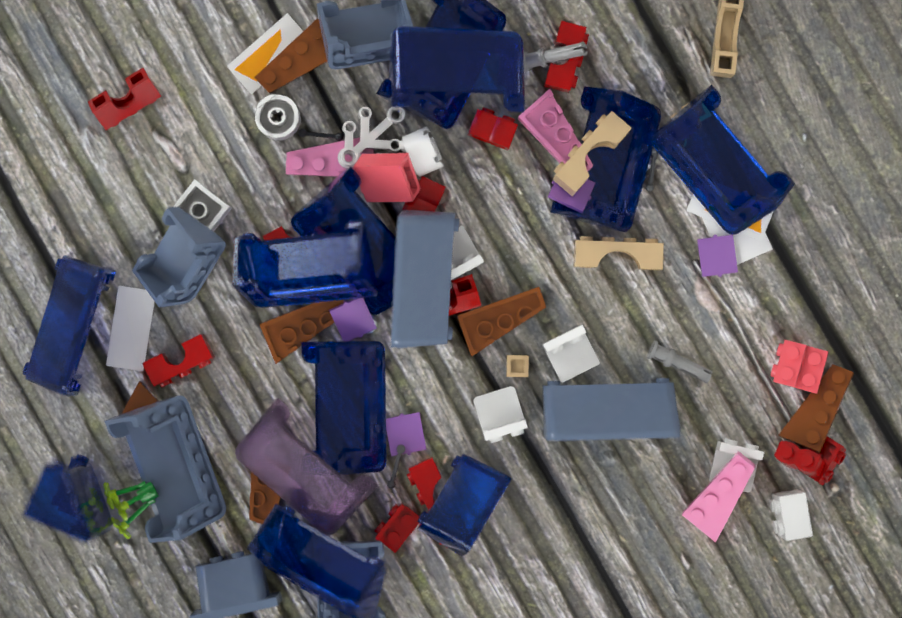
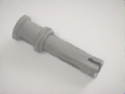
M580 42L550 50L540 48L532 53L522 52L521 63L525 71H531L532 68L539 66L543 68L548 67L552 62L586 56L587 50L583 51V49H587L585 42Z
M658 341L652 343L647 354L648 359L653 358L663 363L665 367L672 366L705 383L709 382L713 373L712 370L676 354L674 349L671 348L669 350L659 345Z

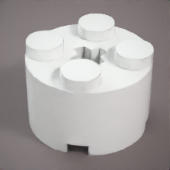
M273 94L263 98L257 105L255 122L259 130L266 137L275 141H281L292 137L297 132L301 124V116L297 106L289 97ZM276 113L282 115L280 122L277 120L273 122Z
M427 126L403 136L402 140L399 141L402 152L409 154L415 174L419 177L444 167V163L439 162V160H442L434 138H430L428 135L430 130Z

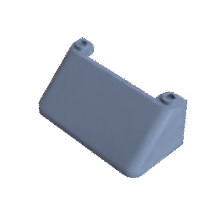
M403 209L398 216L391 348L448 344V340H452L453 327H449L448 320L454 231H459V218H455L456 213Z
M656 378V383L560 385V381H547V385H542L544 438L548 441L680 437V423L674 382H669V378Z
M184 396L170 397L104 421L112 437L121 438L126 436L142 482L145 481L147 484L151 481L159 497L155 498L156 502L151 505L155 516L150 518L145 524V532L149 543L182 540L225 515V501L189 402Z

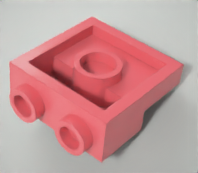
M784 340V344L780 343L777 349L776 356H780L778 365L774 364L771 371V377H774L773 382L818 394L829 352Z

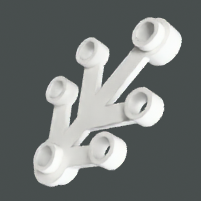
M392 106L387 112V117L370 133L369 120L372 111L369 107H362L358 111L360 142L355 147H353V133L356 130V124L353 121H346L342 126V130L345 133L344 148L338 153L339 164L343 168L352 169L362 155L360 153L365 148L387 149L392 153L398 152L401 149L398 139L390 141L375 139L392 124L402 122L405 118V111L401 106ZM366 110L369 114L368 117H363L361 111ZM393 112L398 113V119L392 117ZM350 124L353 127V131H347L345 126ZM391 143H397L398 149H393ZM345 155H350L352 157V161L347 162L345 160Z

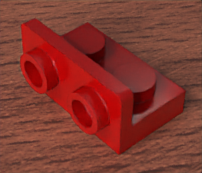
M827 436L821 452L814 451L826 462L820 477H808L822 486L825 482L828 483L834 475L833 470L836 465H840L845 459L846 449Z
M403 502L399 506L395 504L388 513L391 516L386 523L381 521L374 530L377 533L375 539L381 541L394 553L398 551L423 519Z

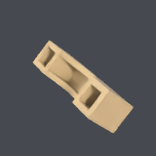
M744 0L718 1L710 76L732 78L735 75L738 55L737 35Z
M613 111L608 116L603 114L596 122L598 127L593 132L589 130L582 138L584 143L580 147L575 146L567 155L570 159L565 164L561 162L553 171L556 173L553 181L572 197L589 178L585 166L587 153L597 147L615 149L631 130V127Z
M580 236V240L575 241L574 267L596 268L606 254L623 252L634 259L639 270H663L664 243H658V239H645V243L636 242V238H623V242H615L614 237H602V241H593V237Z

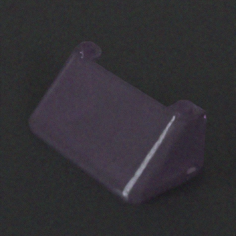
M277 398L238 444L235 450L236 458L324 535H332L344 525L373 493L378 484L366 475L358 476L351 484L283 426L290 417V410L281 399Z

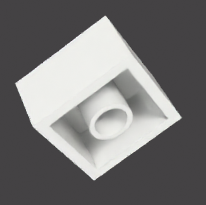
M195 179L173 206L180 207L213 232L232 209Z
M798 489L772 493V499H769L771 512H775L776 520L773 521L775 534H778L779 537L786 541L813 537L806 493Z

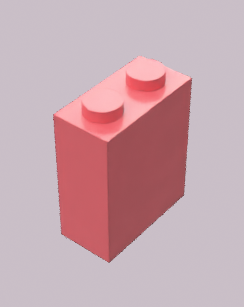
M408 153L362 154L353 166L366 202H413L421 189Z

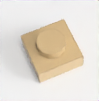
M507 355L506 377H528L529 355Z

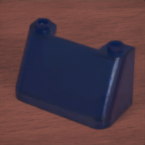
M466 454L456 455L450 465L453 467L452 473L428 512L423 511L417 520L420 523L417 528L418 530L460 556H464L470 551L512 480L508 475Z

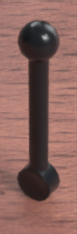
M305 129L298 131V135L302 138L315 136L333 138L337 141L343 139L342 133L327 134L309 132Z

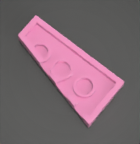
M549 89L519 115L518 120L559 164L561 162L565 164L570 159L567 156L575 146L580 147L582 144L576 138L573 128L567 122L560 105L557 104L551 89ZM588 155L585 158L587 172L593 167Z
M360 137L353 139V147L360 142ZM345 140L287 152L286 175L357 178L354 168H343L338 162V153L344 148ZM365 148L360 154H374V149ZM345 155V160L351 162L352 157Z
M738 451L683 511L682 516L716 542L756 465Z

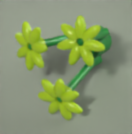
M143 481L138 485L121 490H110L109 483L104 482L103 488L104 495L107 497V504L112 510L114 507L117 508L118 514L123 519L120 523L118 519L111 517L113 526L119 529V533L123 534L125 538L130 539L132 535L127 531V528L130 527L129 524L145 509L156 502L155 498L159 497L151 481L147 484ZM138 490L136 492L138 496L127 502L123 501L120 503L118 495ZM139 500L142 503L146 502L128 518L125 510L130 505Z

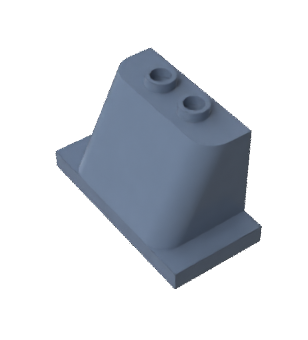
M244 551L231 554V558L223 559V556L210 558L208 563L195 566L201 609H196L190 615V618H225L275 607L282 601L280 591L269 592L261 551L244 554Z

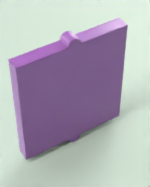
M587 179L572 197L555 181H552L553 186L548 198L583 213L587 201L591 199L590 195L595 182Z
M713 235L711 238L697 239L702 277L714 275L721 277L722 274L738 272L733 235L719 237Z
M362 295L348 302L345 300L343 304L329 310L344 343L357 337L362 338L364 334L377 329Z
M420 412L407 415L401 413L400 416L384 419L391 456L398 454L397 446L400 444L405 446V452L402 454L407 453V455H410L411 452L427 450Z

